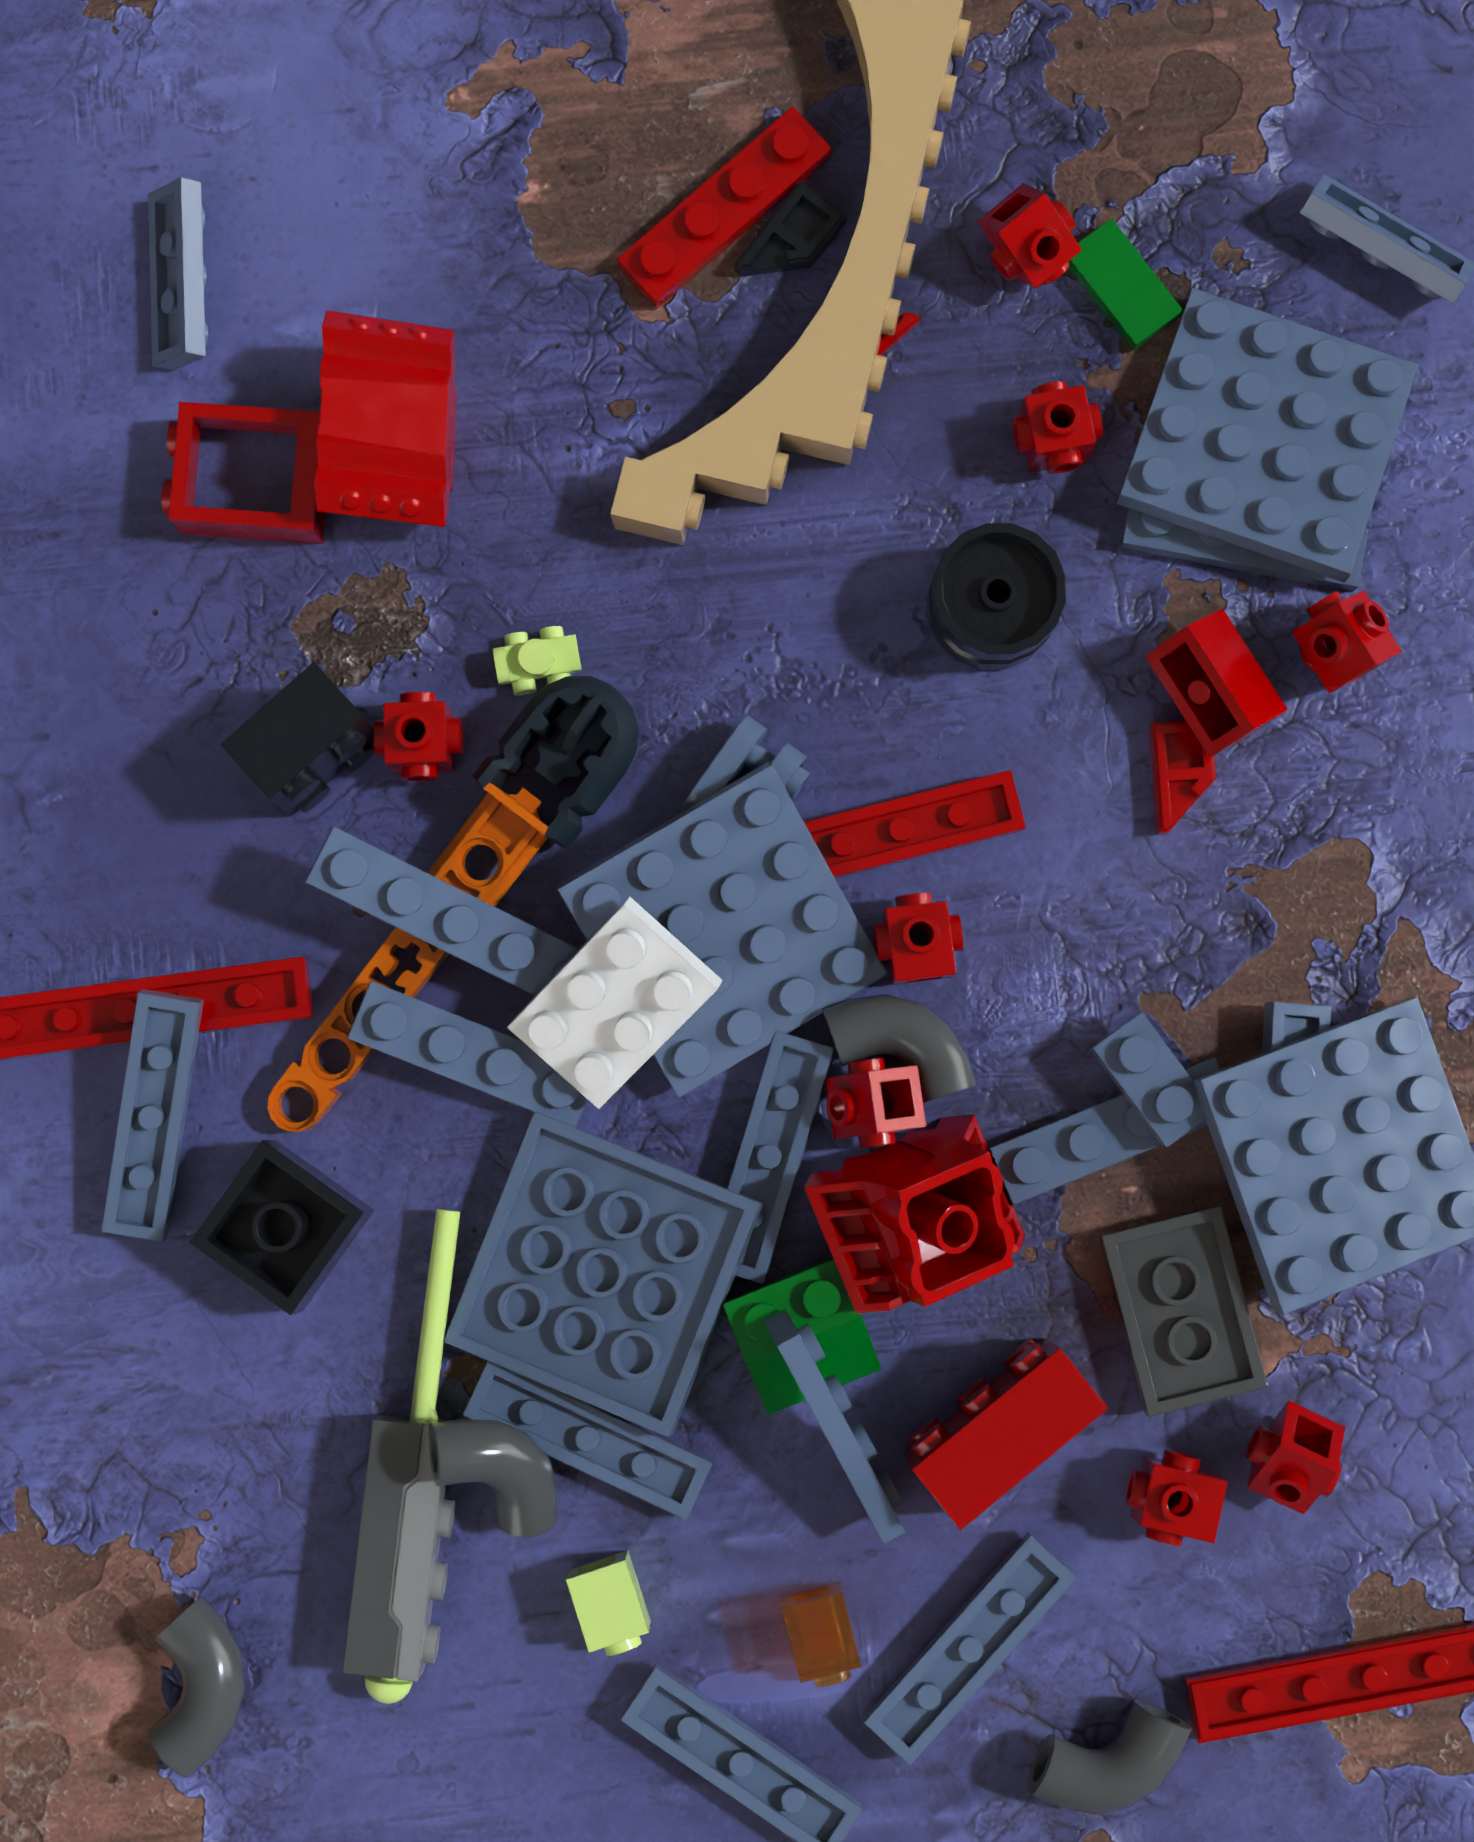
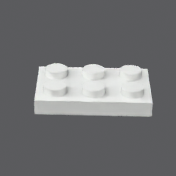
M629 897L518 1013L507 1028L594 1106L600 1109L718 990L723 980L636 901Z

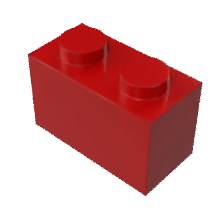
M1224 609L1187 625L1145 655V658L1209 758L1248 737L1288 710Z

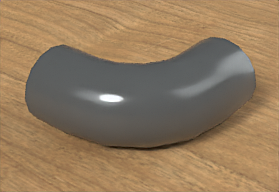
M882 994L849 999L822 1009L841 1066L878 1055L893 1057L902 1063L904 1067L917 1065L923 1103L977 1085L968 1056L950 1025L919 1002Z
M455 1419L429 1424L430 1462L436 1486L466 1482H482L490 1485L494 1489L496 1496L495 1522L501 1530L509 1535L534 1537L544 1534L554 1526L557 1517V1487L551 1461L526 1432L498 1420Z
M204 1596L189 1606L155 1638V1641L173 1660L181 1673L183 1689L181 1697L174 1707L149 1729L148 1735L154 1750L173 1771L183 1777L193 1775L216 1753L236 1725L245 1691L241 1650L223 1618Z
M1134 1700L1122 1730L1115 1740L1104 1747L1089 1749L1077 1746L1052 1734L1048 1735L1040 1745L1031 1766L1028 1778V1793L1056 1806L1090 1814L1130 1808L1160 1788L1179 1760L1192 1727L1165 1709L1146 1701Z

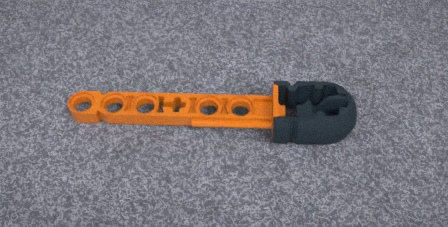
M566 676L543 687L530 699L498 741L500 755L487 756L472 775L477 784L488 793L427 873L496 907L548 838L557 845L568 849L583 830L581 817L594 815L625 775L636 754L639 728L633 707L624 696L610 684L592 676ZM563 711L556 721L562 728V731L552 744L544 741L538 744L540 761L534 769L558 787L566 778H580L583 771L577 763L586 751L591 750L599 753L610 737L611 740L600 758L595 755H590L586 758L584 766L589 772L572 796L564 797L557 806L559 814L550 825H547L541 820L538 812L543 802L524 788L517 795L507 794L500 788L510 775H517L524 765L523 757L540 736L545 739H551L555 735L556 728L552 721ZM480 845L491 847L498 858V868L495 874L485 880L473 879L467 873L465 867V859L468 852ZM396 927L305 1045L302 1061H293L273 1087L268 1097L267 1109L271 1120L277 1127L287 1132H301L315 1127L324 1119L342 1095L336 1088L353 1080L376 1049L346 1037L356 1015L355 1003L358 997L366 991L369 981L393 989L391 986L375 980L374 976L379 969L386 977L392 975L400 963L398 957L394 955L395 950L398 947L410 949L415 944L420 948L416 956L418 962L422 964L420 971L406 970L394 983L404 987L406 990L403 994L416 998L449 953ZM332 1038L343 1041L350 1051V1062L347 1068L337 1074L326 1071L320 1065L318 1059L322 1044ZM293 1087H301L307 1090L314 1102L311 1115L302 1122L289 1119L284 1114L282 1108V1099L285 1093Z

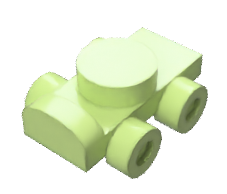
M550 626L539 630L540 639L528 640L527 632H514L505 635V646L493 648L499 685L511 683L513 695L523 696L537 692L535 679L547 677V682L550 684L566 676H571L570 673L582 672L576 634L564 636L562 626Z

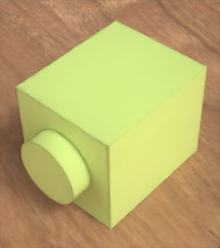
M626 1550L570 1569L566 1582L588 1652L604 1648L607 1656H613L641 1645L640 1636L649 1633L651 1620L629 1551Z

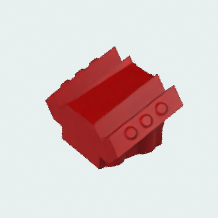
M327 310L321 326L324 353L319 366L321 406L320 424H318L316 437L318 468L314 478L317 511L445 527L449 511L450 492H453L457 404V389L454 384L456 361L454 330Z
M975 1114L942 1117L936 1129L910 1131L906 1133L905 1137L898 1139L895 1144H890L869 1154L865 1153L858 1157H848L845 1159L840 1170L814 1172L810 1175L804 1186L856 1313L890 1311L909 1301L923 1307L929 1306L1013 1267L1011 1254L1020 1251L1025 1238V1233L1004 1187L1001 1172L995 1165Z

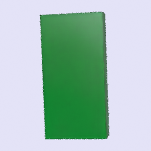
M1112 218L1078 242L1082 251L1069 261L1068 268L1132 351H1135L1180 318L1183 309Z

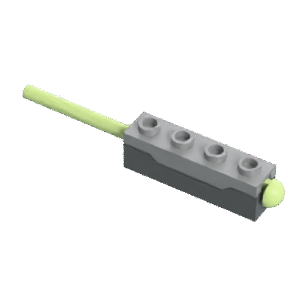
M436 1209L410 1416L381 1413L373 1419L343 1673L365 1676V1687L369 1695L374 1700L384 1704L396 1703L409 1693L413 1681L418 1682L425 1670L426 1663H436L440 1642V1626L430 1625L433 1600L443 1601L445 1594L448 1563L438 1562L440 1538L451 1537L455 1514V1500L445 1499L447 1485L436 1486L430 1462L428 1433L430 1423L448 1421L438 1419L436 1402L461 1214L460 1211Z

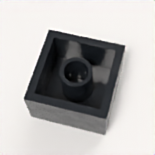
M315 662L310 664L220 744L268 799L290 815L294 814L298 809L305 813L314 808L330 792L331 789L327 783L344 768L349 773L355 771L375 752V748L372 745L374 743V728Z
M262 1140L189 1243L291 1316L306 1308L372 1215L374 1209L277 1140Z

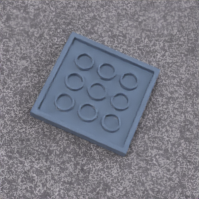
M1192 288L1116 504L1345 583L1352 573L1419 364Z
M768 762L555 886L587 941L631 897L723 980L718 990L653 1054L678 1098L771 1044L775 1031L788 1034L823 1013V1008L842 1002L887 975L881 961H878L873 946L776 770Z
M1418 997L1405 998L1192 1080L1274 1313L1285 1315L1474 1238V1154Z
M534 1112L443 1342L669 1438L674 1434L763 1203L569 1124Z

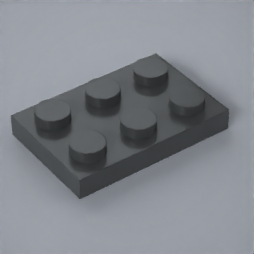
M1212 1206L1099 1235L1146 1416L1152 1417L1268 1387L1221 1206Z

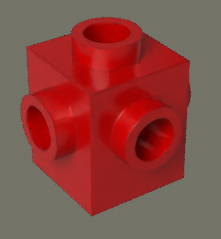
M1024 183L977 221L995 248L989 253L992 263L1009 282L1016 278L1035 289L1040 285L1049 284L1061 277L1068 269L1069 261L1082 251L1071 233L1076 228V223L1068 210L1058 200L1053 199L1050 201L1046 193Z
M1055 381L1033 388L1031 390L1032 395L1025 396L1018 416L1012 418L1016 450L1018 453L1025 452L1029 473L1047 470L1049 474H1059L1083 466V463L1088 461L1097 443L1096 439L1102 438L1103 427L1098 404L1096 402L1088 403L1085 385L1067 388L1066 382ZM1066 419L1067 427L1060 428L1052 422Z
M1365 590L1344 600L1338 591L1323 598L1306 610L1311 620L1292 632L1300 645L1299 651L1304 663L1309 669L1317 673L1329 694L1356 681L1402 652L1389 631V621L1385 612L1376 602L1370 600Z
M407 692L399 695V702L383 703L384 720L374 721V748L377 757L385 756V764L394 774H401V780L421 782L437 780L439 772H454V754H462L463 751L462 721L460 717H453V713L445 701H436V694L430 692ZM425 726V735L417 742H409L406 740V727Z
M930 892L895 897L896 907L886 908L883 912L884 923L873 925L878 961H889L891 984L898 985L931 981L955 976L957 973L954 951L963 950V933L959 914L949 915L947 901L932 903ZM919 929L923 931L927 936V945L917 946L912 943L909 937V930Z
M884 1058L847 1063L849 1075L825 1079L827 1090L826 1109L831 1121L834 1140L858 1136L860 1148L896 1143L894 1131L926 1127L917 1065L885 1069Z
M1288 1400L1268 1428L1259 1425L1249 1441L1245 1458L1252 1462L1247 1488L1304 1515L1319 1495L1328 1497L1339 1480L1342 1470L1340 1456L1345 1427Z
M1164 1450L1162 1460L1144 1456L1142 1469L1132 1470L1127 1485L1125 1503L1126 1506L1133 1507L1131 1517L1140 1526L1147 1527L1145 1537L1170 1545L1182 1546L1185 1536L1214 1544L1228 1481L1217 1473L1200 1470L1201 1459ZM1178 1491L1176 1499L1168 1504L1169 1497Z

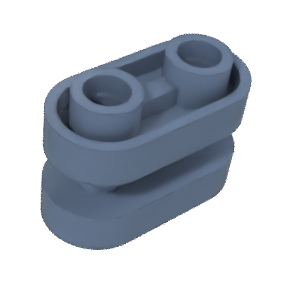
M747 715L693 788L681 807L679 814L733 783L745 765L755 770L767 762L773 765L790 798L793 800L811 774L802 768L808 756L789 743L785 744L777 756L767 751L759 744L766 735L768 728Z

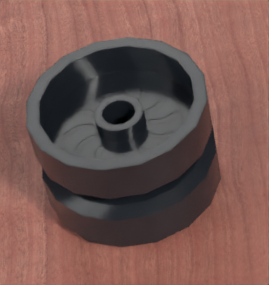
M1013 523L983 524L962 533L943 552L927 593L928 622L937 642L956 661L978 670H1006L1028 661L1049 639L1057 626L1066 604V574L1056 551L1037 533ZM987 591H996V598L1005 597L1006 601L1003 603L991 601L987 596Z

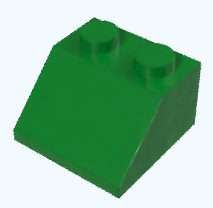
M833 1256L730 1296L723 1303L746 1365L768 1415L806 1400L763 1321L783 1309H786L797 1329L807 1323L809 1324L826 1356L815 1363L824 1379L835 1373L842 1386L882 1370L862 1315L854 1310Z

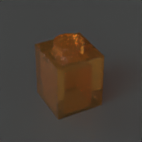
M837 1582L781 1597L782 1611L800 1683L814 1680L816 1687H825L848 1680L851 1677L850 1670L860 1668L861 1663L841 1583Z

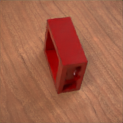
M179 401L178 421L171 420L167 431L168 454L174 457L172 479H165L162 486L161 504L164 515H169L168 520L181 534L323 544L326 512L317 511L314 478L318 468L316 437L318 424H320V411ZM201 428L297 435L290 513L194 507Z

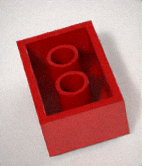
M1031 1338L1024 1341L1004 1358L1003 1363L1008 1369L991 1383H988L984 1377L975 1381L955 1399V1402L960 1407L942 1423L937 1417L929 1419L907 1439L912 1446L904 1453L909 1466L960 1531L1108 1409V1406L1061 1348L1046 1338L1037 1344Z

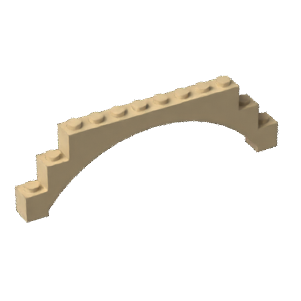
M836 0L855 46L865 86L870 128L869 170L864 201L844 263L822 306L799 340L762 382L727 412L686 439L642 460L625 457L610 513L614 529L684 545L687 529L698 530L701 521L705 495L697 493L698 489L767 505L771 488L781 490L784 483L789 454L781 453V449L850 465L854 447L866 448L873 414L863 412L868 390L880 392L887 363V357L877 355L882 334L894 336L902 301L892 299L896 278L908 280L916 244L906 242L910 222L922 224L930 188L920 186L924 166L936 168L944 132L934 130L938 111L950 112L957 76L949 75L948 71L952 55L963 58L970 32L971 21L961 19L964 0Z

